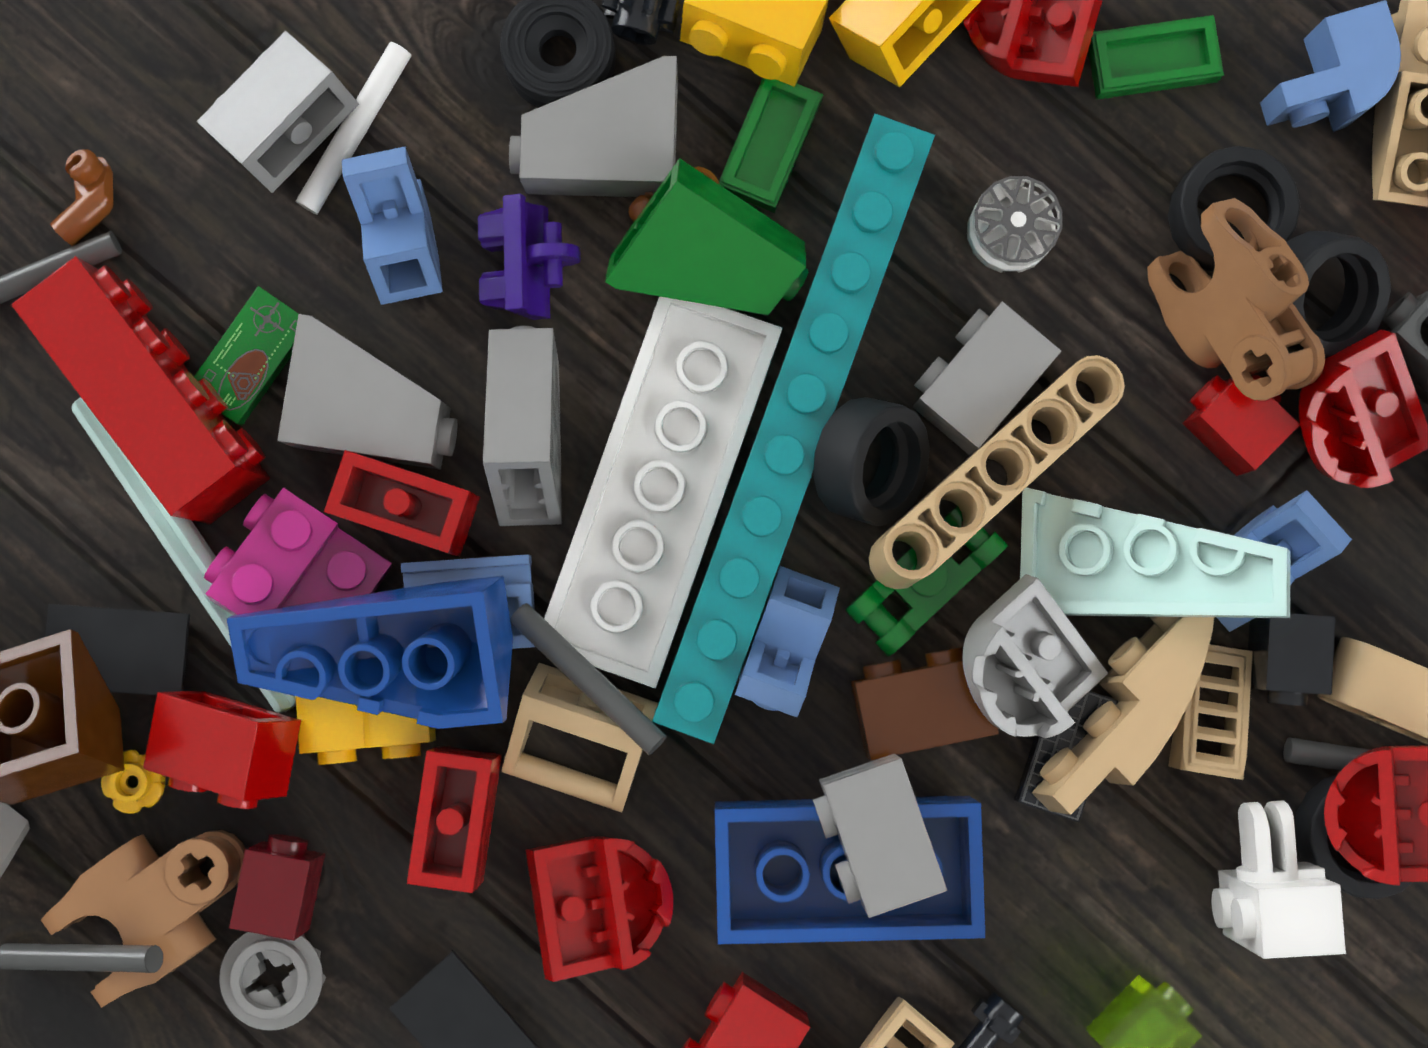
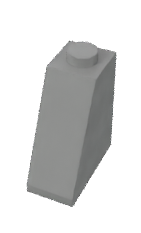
M662 56L522 114L521 136L510 137L509 166L511 174H519L526 194L638 197L639 195H644L645 192L655 193L676 164L677 56Z
M298 314L277 441L293 448L343 455L344 451L348 450L378 461L441 470L443 455L452 456L457 438L458 423L457 419L449 418L451 408L314 317Z
M516 326L511 329L489 330L483 466L499 526L562 524L559 360L553 328Z

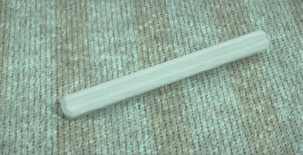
M81 397L72 404V412L231 646L227 618L233 615L210 601L205 594L212 583L204 579V575L215 559V554L192 520L170 516ZM259 688L277 713L286 712L296 706V696Z

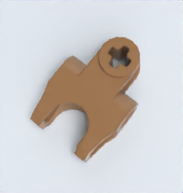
M1236 198L1212 203L1201 214V229L1214 253L1215 268L1212 278L1193 257L1186 255L1182 251L1166 256H1158L1147 267L1149 285L1160 306L1166 326L1181 349L1192 361L1205 368H1217L1223 363L1230 373L1235 386L1243 395L1253 400H1268L1282 394L1285 389H1300L1314 383L1322 374L1324 368V348L1319 337L1310 329L1293 304L1307 291L1309 286L1308 275L1287 242L1265 224L1250 207ZM1228 222L1232 223L1234 226H1236V227L1239 229V231L1242 233L1244 239H1242V238L1231 228V226L1228 224ZM1169 273L1175 275L1183 283L1186 291L1176 286ZM1297 344L1303 347V350L1290 354L1287 350L1288 347ZM1264 370L1268 374V376L1257 380L1251 377L1252 374Z
M210 830L178 844L162 857H159L144 834L139 835L81 874L71 889L45 914L41 921L49 933L53 935L74 923L80 922L87 916H99L109 920L118 929L123 945H157L162 949L163 964L157 972H112L107 978L98 983L95 989L91 991V994L102 1008L126 993L156 983L217 940L199 913L238 885L245 847L232 833L224 830ZM208 856L212 859L215 866L207 873L208 876H205L199 866L205 862Z

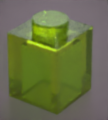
M1140 975L1086 1028L1088 1033L1103 1048H1191L1202 1037L1186 1020L1194 1009L1166 981L1156 989Z

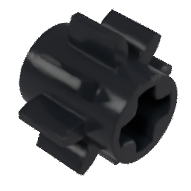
M603 0L601 6L605 8L604 15L606 18L613 19L611 30L616 36L632 43L652 45L657 41L659 30L671 34L674 33L681 4H679V0Z

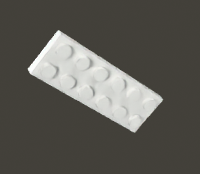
M659 296L544 618L594 667L656 689L782 333V327L724 307Z

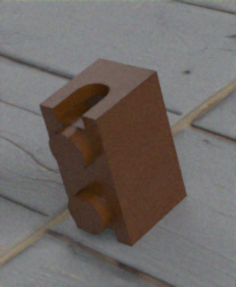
M963 646L926 653L927 665L902 670L900 659L862 667L864 678L852 680L850 684L866 757L870 760H875L894 753L899 755L999 734L998 728L986 719L971 695L963 669Z

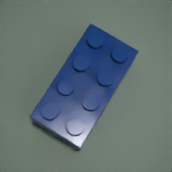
M971 796L915 797L948 891L868 918L861 900L851 904L847 902L835 864L847 861L838 835L825 838L813 799L715 801L718 944L985 938L981 803Z

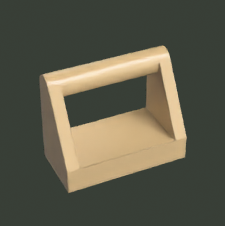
M539 663L522 695L502 772L622 813L643 749L559 669ZM619 690L651 721L653 720L658 702ZM533 721L628 753L618 784L523 753Z

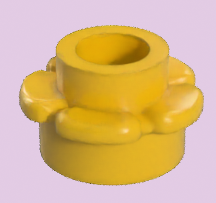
M136 750L123 751L125 770L102 777L101 788L103 794L113 800L115 809L123 813L135 814L140 812L142 807L150 808L159 802L164 793L166 776L143 769L146 754L139 755ZM130 776H135L138 779V785L135 788L128 785Z

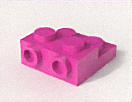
M283 487L275 499L264 494L251 508L243 522V526L251 532L238 550L235 552L226 546L212 561L204 575V579L212 583V585L205 594L210 601L231 615L365 595L375 592L391 569L392 563L339 529L338 523Z

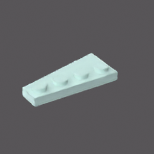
M1025 488L1022 491L1020 579L1025 574L1037 577L1066 616L1290 618L1291 551L1287 548L1203 528L1198 529L1143 514L1120 511L1087 501L1047 494L1044 491Z

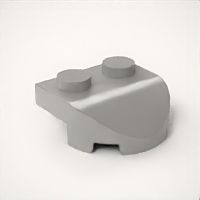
M1027 574L976 619L964 641L963 669L974 701L993 726L1014 737L1040 736L1050 738L1070 728L1075 722L1068 714V711L1108 674L1037 577Z

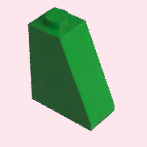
M679 158L611 254L605 282L619 290L769 315L782 298L790 301L801 289L807 278L805 241Z

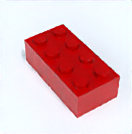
M75 256L11 304L170 516L211 524L270 479L259 464L266 458L260 446L246 430L240 428L235 431L221 414L228 408L227 404L205 378L197 381L183 363L190 359V355L168 329L165 328L160 332L150 321L146 314L153 307L146 296L131 280L127 278L122 282L108 266L104 265L97 269Z

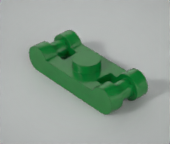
M956 505L943 519L950 526L960 528L963 517L961 510ZM982 527L965 543L971 552L959 563L950 557L933 573L904 589L885 587L875 580L845 611L857 624L862 621L866 623L879 637L875 644L889 657L903 646L922 625L982 569L996 559L1007 548L1008 544L996 531L989 534ZM913 547L896 561L904 569H916L917 555ZM893 591L910 608L898 620L881 604Z

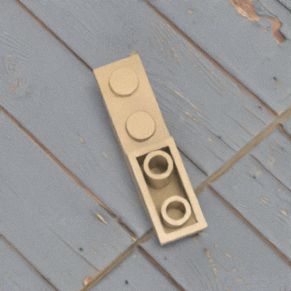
M1400 0L1398 12L1391 15L1400 43V67L1391 89L1375 106L1372 144L1373 200L1428 208V0Z
M1150 617L1154 624L1140 639L1137 637L1129 639L1113 653L1108 661L1112 669L1099 684L1115 700H1118V703L1115 705L1112 701H1109L1096 709L1083 725L1088 734L1072 750L1067 747L1057 752L1041 769L1040 775L1044 780L1033 790L1032 794L1049 811L1071 815L1104 779L1114 784L1131 786L1136 784L1157 758L1175 731L1193 696L1205 664L1215 617Z

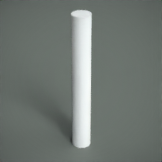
M394 42L388 44L356 98L359 105L343 120L295 202L308 211L318 215L342 174V159L353 156L412 55L402 46Z

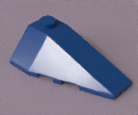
M504 576L433 583L233 615L227 618L237 681L240 684L310 700L321 697L356 705L358 711L375 715L381 712L417 719L416 724L437 729L503 723L507 719L513 634Z

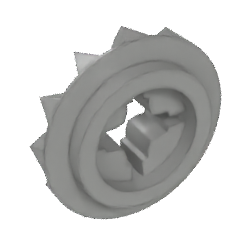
M251 932L243 934L228 949L220 968V990L225 1004L237 1019L256 1029L280 1030L298 1023L318 1003V998L326 979L320 962L321 951L315 949L305 938L304 934L295 941ZM264 959H269L274 967L283 964L288 966L292 963L295 966L289 972L290 975L282 981V987L285 992L279 993L274 985L266 987L261 985L255 989L251 988V985L259 980L258 977L266 971Z

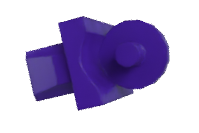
M522 194L504 195L503 208L478 216V239L481 242L482 248L491 252L504 251V270L483 272L479 278V301L482 305L492 309L510 311L532 320L550 319V288L563 287V267L575 265L581 261L580 247L562 243V224L559 222H548L547 207L526 202V197Z

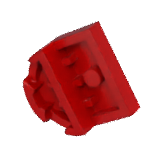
M982 0L963 20V23L980 55L999 73L1018 80L1078 87L1102 0Z
M1381 329L1326 358L1322 374L1314 383L1301 389L1299 419L1303 438L1313 464L1324 476L1360 488L1378 487L1394 481L1389 469L1428 449V424L1395 333Z
M1428 745L1384 746L1366 751L1351 760L1339 772L1328 790L1324 807V819L1329 839L1336 851H1339L1352 866L1361 871L1363 876L1371 880L1400 886L1401 882H1428Z
M603 836L585 837L526 850L546 980L556 982L610 968L626 970L640 964L651 955L649 950L657 941L663 927H668L671 923L674 904L669 876L659 860L652 858L649 853L634 844L633 841Z

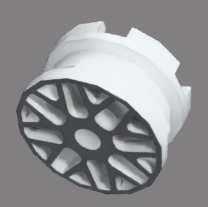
M1009 176L994 182L980 196L967 222V239L973 254L986 267L1000 273L1003 271H1018L1020 273L1035 267L1055 246L1062 230V209L1056 195L1044 183L1028 176ZM1025 182L1029 183V188L1024 187ZM1034 186L1039 187L1044 193L1039 195L1034 191ZM1048 196L1053 203L1049 205L1043 198ZM1054 207L1057 212V218L1054 217L1051 210Z

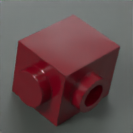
M270 834L268 842L262 841L245 849L229 928L295 941L310 930L325 853L307 850L308 840L283 834Z

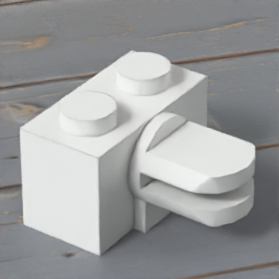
M1284 800L1267 802L1264 809L1258 802L1241 804L1238 810L1242 865L1234 870H1218L1219 888L1213 889L1211 898L1213 917L1217 927L1223 928V935L1263 959L1346 954L1340 884L1325 879L1324 868L1309 862H1297L1294 816L1288 803Z

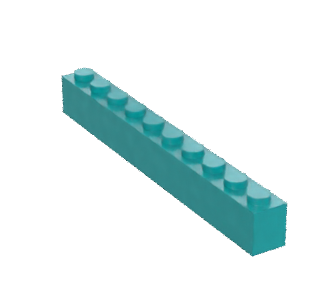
M874 113L652 722L711 744L715 743L812 476L815 450L822 429L836 410L933 143L934 134Z

